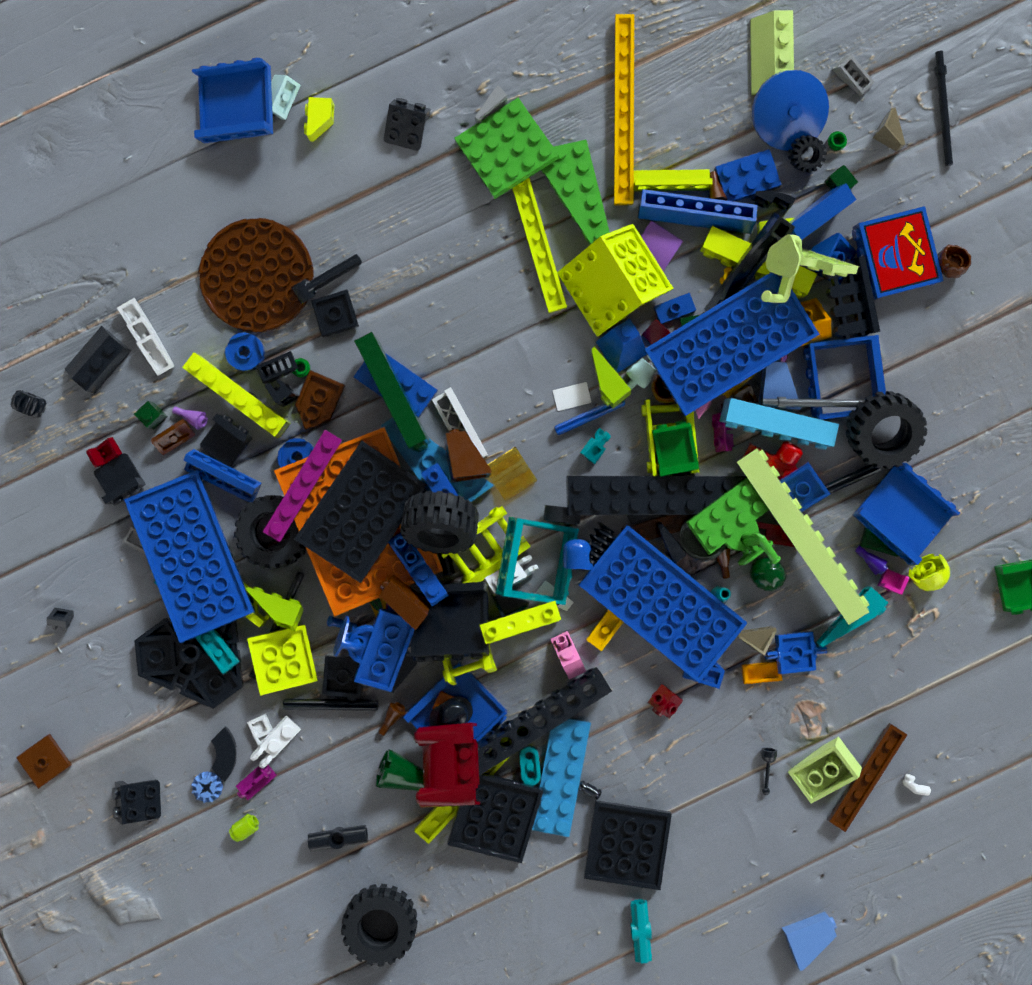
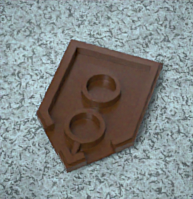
M312 370L309 371L295 404L305 430L331 420L345 384Z

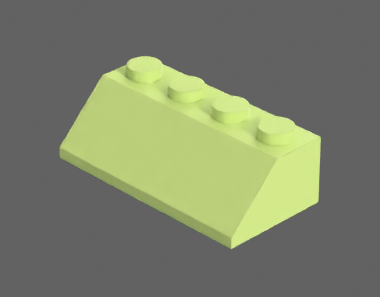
M774 10L750 20L751 95H756L763 83L773 75L786 70H794L793 10Z

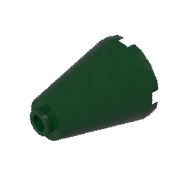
M386 750L379 765L380 772L379 775H376L375 786L419 791L420 788H424L423 769L395 751Z

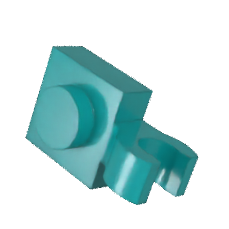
M599 428L595 433V439L591 437L580 453L590 462L596 464L606 450L603 446L609 441L611 435Z

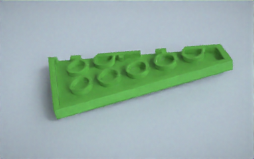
M587 140L554 146V149L559 154V159L541 171L549 180L551 187L564 207L568 209L574 222L581 229V233L589 245H591L600 236L608 234L610 231Z

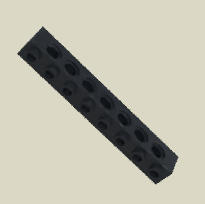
M597 667L588 669L584 672L583 676L578 679H572L564 688L553 691L551 696L545 700L537 701L529 710L521 711L518 717L504 722L499 729L488 732L483 739L476 741L478 743L479 775L611 693L612 690ZM586 685H591L589 690L583 691ZM575 695L573 700L567 701L569 696ZM553 706H558L556 711H550ZM537 716H542L540 721L534 722ZM525 727L524 731L517 732L518 728ZM504 737L509 738L508 741L504 743L500 742L501 739ZM486 748H492L491 752L484 753V750Z

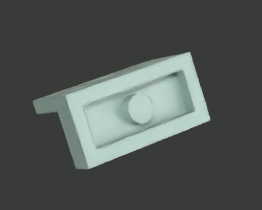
M274 75L271 81L272 111L280 119L286 120L301 85L287 75Z

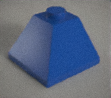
M835 233L811 249L813 252L841 261L853 259L857 252L840 233ZM810 269L811 271L817 273L818 276L823 278L822 269H819V271ZM844 277L838 278L839 285H841Z
M630 319L596 341L604 357L617 373L647 355L644 351L645 345Z

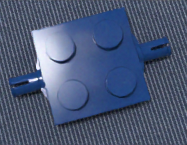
M811 631L775 635V651L766 652L765 655L767 656H765V659H776L778 674L815 671L817 654H827L828 651L825 650L827 649L826 646L816 647L814 634Z

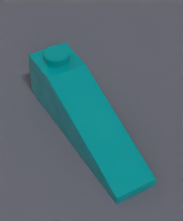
M865 586L858 595L860 597L863 595L870 604L867 607L869 613L851 624H848L842 614H840L815 643L821 647L828 645L875 618L877 615L883 614L886 610L885 606L889 602L872 587Z

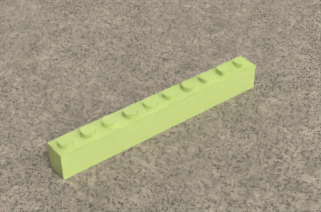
M756 448L738 460V465L848 624H851L869 613L867 607L870 604L863 595L861 597L856 592L858 589L857 585L852 579H847L845 576L847 573L846 569L841 563H836L834 560L836 555L830 546L826 548L822 543L825 539L819 530L816 532L813 530L811 525L814 523L807 514H802L800 511L802 506L796 498H791L789 495L791 490L785 482H780L778 476H780L779 472L774 466L770 467L766 462L769 458L763 450L759 451Z

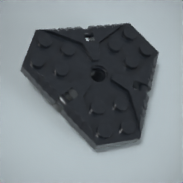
M164 618L134 640L138 676L171 691L174 689L180 690V695L214 709L244 687L240 650H237V643L239 642L237 622L233 621L216 629L240 661L227 673L222 674L196 638L179 643L171 619ZM190 647L196 650L195 657L189 654ZM181 677L185 678L184 684L179 682Z

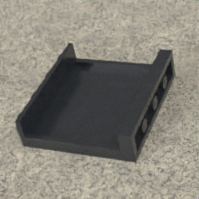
M485 582L441 584L448 593V596L434 606L430 605L428 615L419 627L414 630L411 638V653H407V657L413 659L414 662H425V659L433 658V661H444V658L452 657V660H464V657L470 656L471 659H483V656H489V643H485L480 627L481 624L489 622L488 585ZM409 586L425 597L418 586Z

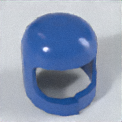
M582 539L567 541L563 547V567L566 569L593 570V563L589 561L590 544Z

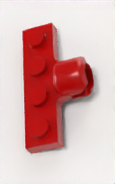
M787 441L781 444L775 454L763 450L769 458L766 462L770 467L774 466L779 472V480L798 469L796 465L803 455L802 450L798 446ZM750 443L741 458H743L756 448L759 451L763 449Z

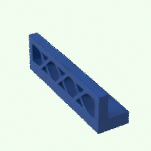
M195 449L185 454L183 460L187 462L184 468L185 471L189 473L196 471V469L191 467L193 465L201 469L198 471L203 480L247 502H253L257 497L261 482ZM244 491L251 494V497L246 495Z

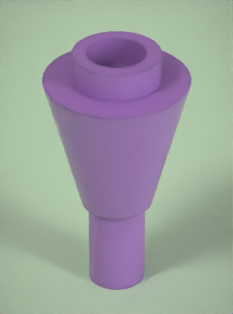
M176 406L172 410L173 414L182 417L197 430L205 427L208 418L205 412L183 410Z

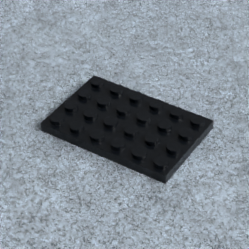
M361 441L294 539L361 583L400 526L405 502L413 495L422 493L427 484Z

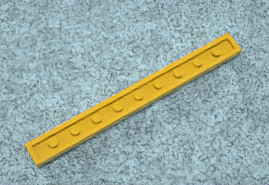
M615 14L614 205H633L634 14Z

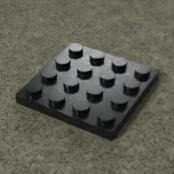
M486 773L479 775L478 788H476V802H480V805L458 806L448 838V846L522 863L543 795V788Z
M595 800L584 879L661 890L672 813L670 811Z

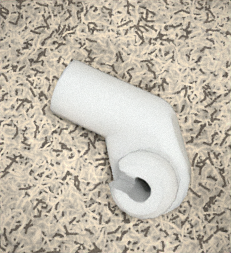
M905 774L904 786L915 794L930 795L931 789L929 786L918 785L914 783L915 776Z

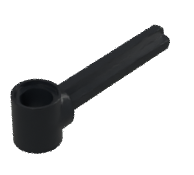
M355 254L310 281L308 279L302 280L292 286L291 289L300 304L316 296L315 291L361 265L362 261Z

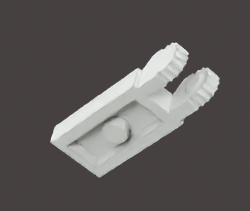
M527 555L517 561L512 586L525 580L527 576L539 569L537 565H533L523 571L521 566L532 560L531 555ZM499 570L484 578V582L488 585L493 596L497 595L495 592Z
M285 716L260 742L259 747L252 753L250 759L255 761L265 750L268 754L259 764V767L265 768L301 728L289 717Z

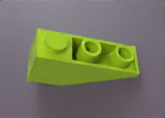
M253 587V589L246 588L252 599L277 626L296 631L304 611L299 601L295 599H289V601L282 599V596L277 593H271V595L264 593V590L259 587Z

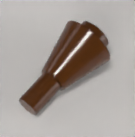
M710 172L713 184L710 187L709 198L727 201V197L718 182L717 172Z
M727 546L723 553L716 558L721 567L723 579L730 578L728 566L731 549Z
M391 702L389 704L384 723L378 731L379 734L385 736L389 728L406 714L405 707L401 703Z

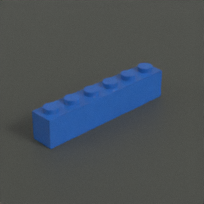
M643 189L639 202L638 218L704 228L714 226L720 230L751 234L756 223L757 205Z

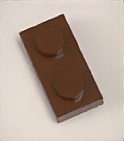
M182 419L153 437L151 442L162 455H165L195 436V432Z

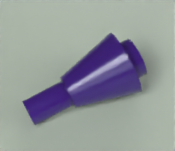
M861 546L855 549V552L864 559L875 576L878 573L882 575L889 567L886 565L887 560L868 553Z

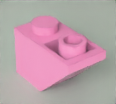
M568 631L551 638V642L569 680L583 674L586 669Z

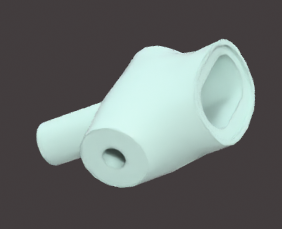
M641 358L627 370L626 374L631 379L627 385L631 390L636 385L643 389L646 388L651 382L653 375L657 372L656 369Z

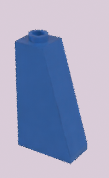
M843 184L829 190L791 220L790 223L795 228L790 235H797L803 240L857 199L848 185Z

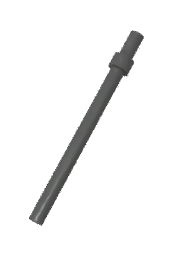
M777 397V399L762 398L761 405L776 406L777 408L857 407V403H863L865 400L787 399L786 397Z

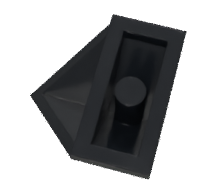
M491 594L502 618L518 613L529 605V601L524 599L506 597L499 594L493 596Z

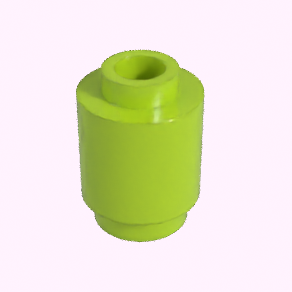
M246 814L229 829L231 838L236 842L245 840L259 829V821L254 815Z

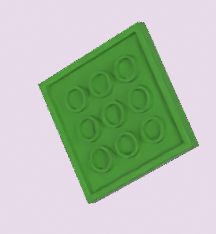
M516 98L483 119L481 123L475 124L454 138L494 199L559 159V154L519 98Z

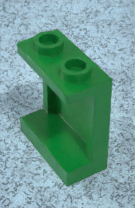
M682 420L675 422V426L667 427V424L657 425L656 429L652 430L660 476L700 470L691 423Z
M1032 559L994 566L1003 611L1011 612V615L1023 614V610L1028 609L1032 611Z

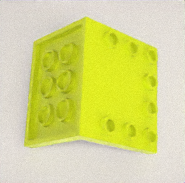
M634 224L600 236L557 272L597 337L641 305L674 289Z

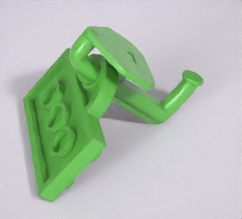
M748 478L742 480L686 522L708 554L713 553L725 544L729 549L743 553V556L738 561L739 565L748 564L763 552L770 559V564H776L781 560V557L777 555L772 547L773 541L767 540L764 535L759 533L756 519L766 513L769 508Z

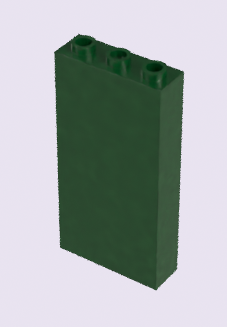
M370 332L354 340L408 448L412 451H418V453L429 448L428 444L431 442L377 337L373 332Z

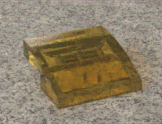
M516 447L488 464L492 472L490 478L505 502L537 482L536 477Z

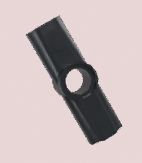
M366 825L347 828L336 827L333 830L309 833L308 848L311 852L330 848L340 849L343 846L368 843V830ZM334 835H340L343 841H336Z

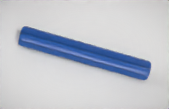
M625 400L615 408L602 404L554 427L556 434H564L625 406Z

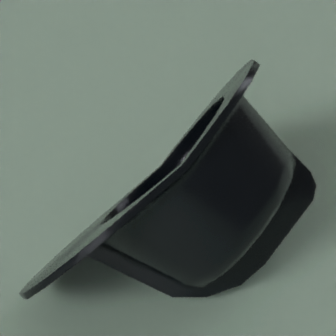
M452 697L431 711L429 715L430 726L467 723L473 714L472 705L464 697Z

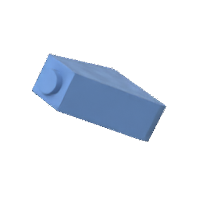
M781 358L762 369L758 405H761L762 398L777 399V397H786L787 399H798L787 362L781 361ZM766 406L770 408H777L776 406ZM786 407L779 409L801 410V407Z
M826 912L782 927L795 964L800 971L804 970L837 937L834 930L837 928L833 917H829Z

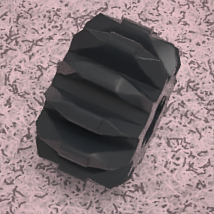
M17 390L12 396L10 405L12 409L22 414L38 418L44 413L47 403L43 398L35 394Z

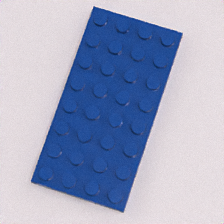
M772 272L644 349L684 416L820 335L792 289L790 297L785 303L762 301L761 296L764 291L768 290L772 294H778L782 276Z
M198 470L124 499L179 643L255 613Z
M628 525L623 528L597 560L596 564L593 565V570H589L578 584L698 683L701 682L747 625L743 618Z

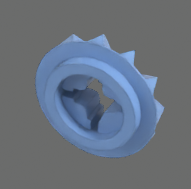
M209 771L197 775L192 783V793L195 795L196 800L203 801V803L215 801L223 790L221 778ZM212 782V783L210 784L211 786L209 787V789L211 790V792H210L209 790H207L206 792L203 793L202 791H203V789H204V786H203L202 784H205V785H206V784Z

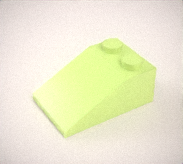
M838 736L795 765L788 773L812 804L858 779L862 767Z

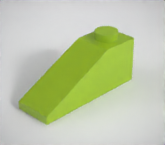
M593 347L591 353L602 395L600 398L606 406L610 405L612 408H615L631 395V389L600 352Z

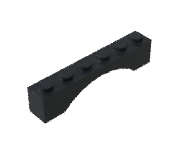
M774 212L704 310H710L746 288L755 273L766 261L769 248L787 234H791L795 226Z

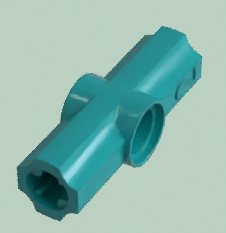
M635 899L630 901L632 923H630L631 937L634 942L635 962L642 964L652 961L650 943L652 931L648 917L647 900Z

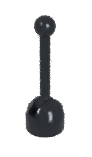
M762 748L761 756L766 762L765 784L762 793L768 795L770 793L768 788L770 763L776 760L777 750Z

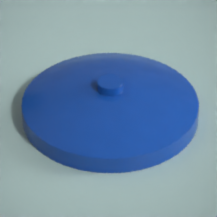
M786 70L773 75L763 83L754 98L752 121L756 133L767 145L784 151L792 150L791 144H796L795 139H801L800 136L810 135L817 138L828 118L829 100L827 92L815 76L805 71Z

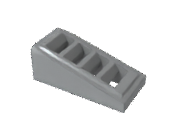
M851 53L844 56L832 69L859 96H862L874 83ZM857 75L860 76L856 81L854 80ZM864 80L865 83L860 87L859 84Z
M499 85L493 90L476 114V124L481 123L483 119L507 104V95Z

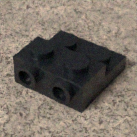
M326 655L322 695H327L329 699H338L339 696L346 697V700L351 701L361 698L363 696V684L354 682V676L359 663L351 657Z

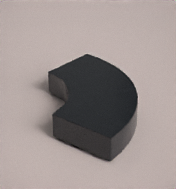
M226 726L211 740L216 750V760L211 769L224 782L233 772L237 760L236 742L231 731Z

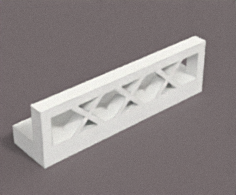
M452 388L446 389L443 394L433 398L432 401L447 429L450 431L454 428L467 432L482 457H487L488 454ZM447 396L451 402L449 410L440 408L437 401ZM450 413L459 417L458 427L449 424Z

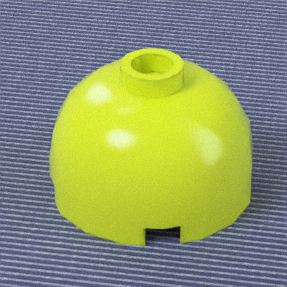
M934 554L921 557L922 561L915 565L913 570L909 569L911 580L918 588L925 591H935L943 588L950 578V567L941 554L939 556H934Z

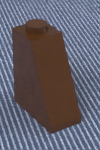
M459 429L448 431L444 436V444L451 483L489 478L492 473L491 468L467 433L459 431Z
M394 575L390 580L386 578L381 584L380 589L382 590L379 596L416 630L428 615L431 605L429 601Z

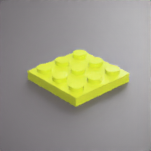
M305 624L297 626L296 631L283 629L247 638L260 696L318 681Z

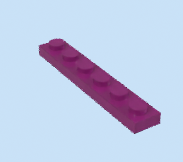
M324 430L263 530V533L279 542L282 540L342 439Z

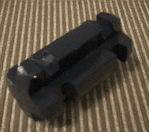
M581 781L578 790H582L584 794L592 798L595 797L596 800L601 796V789L597 790V787L585 783V781Z

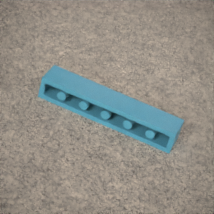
M733 398L724 399L720 422L726 423L725 426L737 429V426L744 428L743 431L755 433L756 430L762 432L761 435L767 437L777 435L783 441L794 439L798 440L797 444L809 446V443L815 444V448L822 450L835 446L839 424Z

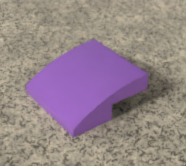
M652 220L641 235L660 268L664 271L683 240Z

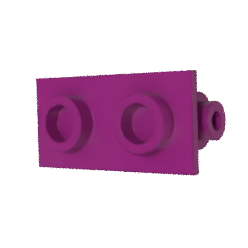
M721 413L713 414L712 427L714 430L713 442L715 452L733 451V434H727L726 431L732 430V428L726 427V423L720 422Z
M268 764L263 769L258 766L235 786L239 790L237 792L238 796L249 800L276 777L277 774Z

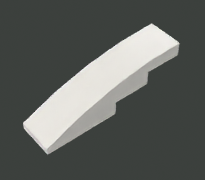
M133 298L117 307L127 323L126 326L136 339V344L157 376L174 367L165 347L136 299Z

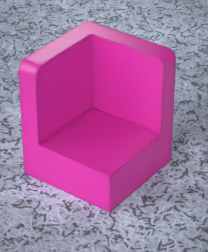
M887 569L882 574L877 586L892 593L902 595L909 577Z

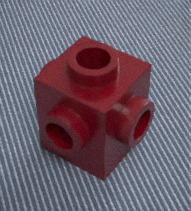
M663 684L652 694L651 699L648 701L654 707L652 711L660 717L664 715L669 719L676 713L678 707L683 702L679 696Z

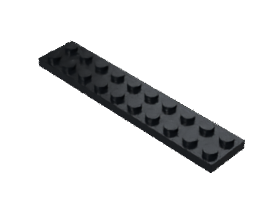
M566 476L567 516L697 515L747 478V476Z

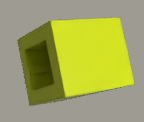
M309 97L308 104H305V115L308 116L307 123H304V134L312 142L334 124L335 105L332 98Z

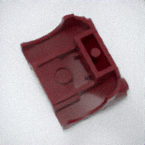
M477 723L427 726L417 729L414 734V740L419 746H423L424 788H420L416 793V802L420 807L480 805V802H476V788H478L479 784L478 743H476L473 734V727H476Z

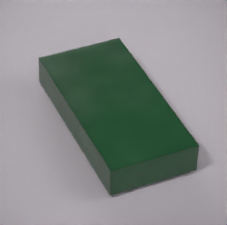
M864 528L859 546L898 557L895 552L869 529Z

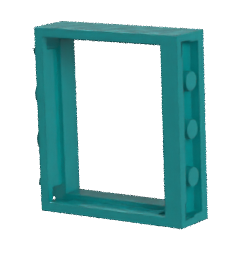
M509 517L495 593L506 597L548 603L556 601V604L566 605L567 595L569 596V583L572 579V569L563 567V547L567 541L578 539L579 529ZM523 525L564 532L553 596L512 590Z

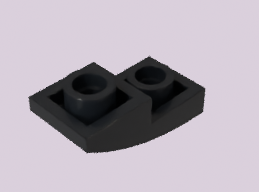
M756 191L751 200L755 201L754 203L762 208H768L773 202L779 209L789 210L796 198L775 191Z

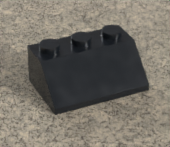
M101 326L66 366L65 371L86 392L95 394L131 350L106 328Z

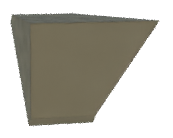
M895 107L886 114L873 138L894 151H899L905 145V140Z
M773 626L742 630L737 637L765 656L777 630Z

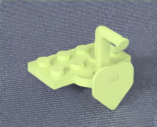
M787 234L769 248L766 259L768 271L782 276L778 294H772L767 290L762 293L761 299L763 302L771 303L787 302L799 265L808 266L807 268L816 271L822 269L823 274L835 276L836 274L847 277L848 274H856L858 266L802 248V240L799 236Z

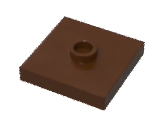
M48 734L16 757L38 789L72 765L51 734Z

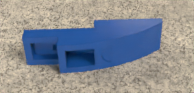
M401 532L391 538L388 542L431 606L447 597L448 593L417 548L413 547L412 544H408L402 537Z

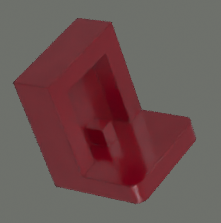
M110 437L97 447L88 449L86 454L94 467H100L120 456L122 452L114 438Z

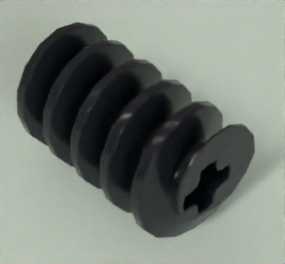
M598 522L600 529H593L596 535H589L592 541H587L591 547L589 561L594 565L597 562L595 558L602 556L600 551H606L604 546L611 545L609 539L615 540L616 538L613 535L615 532L601 522Z

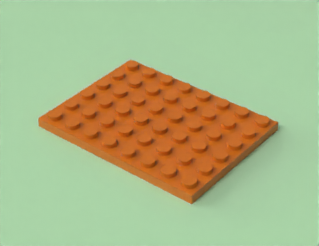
M385 427L338 446L294 518L299 531L361 441L400 466ZM307 458L274 470L284 496ZM401 524L392 536V538L401 532ZM389 543L361 583L306 547L334 617L380 598L381 584L386 578L390 580L393 575L408 586L415 583ZM417 548L434 575L443 571L437 554L430 551L425 552Z

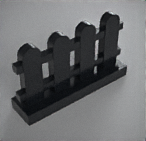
M865 256L844 260V262L858 266L856 274L847 275V284L839 285L838 278L844 276L836 274L835 276L823 274L822 271L823 278L826 280L831 279L832 287L826 290V295L830 299L835 298L836 306L830 309V314L833 318L839 317L840 325L834 328L835 335L837 337L843 336V340L850 339V334L858 333V336L880 332ZM850 295L851 303L843 304L842 297ZM854 314L855 322L847 323L846 316Z

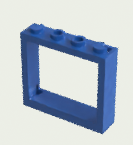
M879 335L809 343L803 350L804 360H807L808 366L806 368V377L810 381V387L808 388L809 398L821 399L815 358L816 350L866 344L872 395L875 396L876 392L881 391L885 394L886 388ZM811 407V415L816 419L829 420L851 417L849 415L851 411L823 414L822 407Z

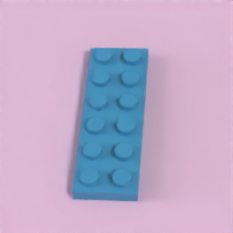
M570 718L550 731L539 785L544 791L532 830L565 837L570 836L591 722Z

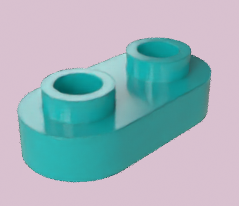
M525 746L520 751L521 777L525 784L533 786L541 778L539 753L535 747ZM531 752L533 756L531 758H527L525 756L526 753ZM532 771L535 773V775L533 777H529L527 775L528 772Z

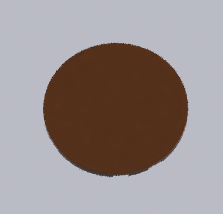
M266 218L242 219L221 229L207 244L199 265L200 289L208 307L226 324L246 332L272 331L291 322L308 302L300 304L291 287L304 279L309 281L314 279L312 259L302 240L287 226Z

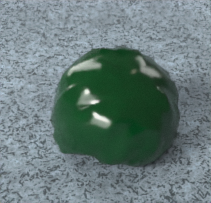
M769 558L758 559L752 564L750 569V577L756 587L769 592L780 588L787 576L782 563L770 564Z

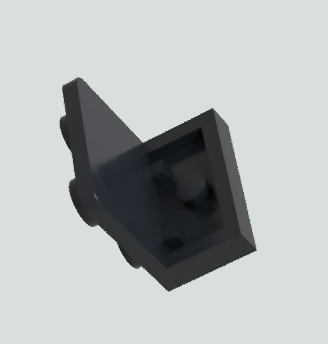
M396 98V100L394 99L389 104L384 142L418 151L421 148L425 122L430 116L431 109L426 108V105L422 103H415L414 105L407 103L406 99Z
M216 413L212 419L216 423L201 441L200 447L221 463L231 467L252 440V437L248 435L249 431L246 428L232 423L234 420L225 413L223 415Z
M126 453L121 454L94 471L95 477L106 493L105 496L101 497L105 504H113L115 506L123 502L126 496L138 493L141 490L140 488L146 485Z
M158 780L129 784L124 781L115 782V788H112V796L116 800V807H113V817L116 821L124 825L160 818L161 799L160 782Z

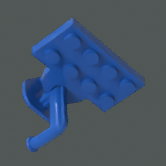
M379 608L374 625L358 627L357 624L350 622L349 616H345L344 620L334 618L332 615L329 616L327 625L340 628L333 649L334 656L337 657L343 648L348 650L351 658L359 663L354 676V682L391 692L415 629L396 612Z

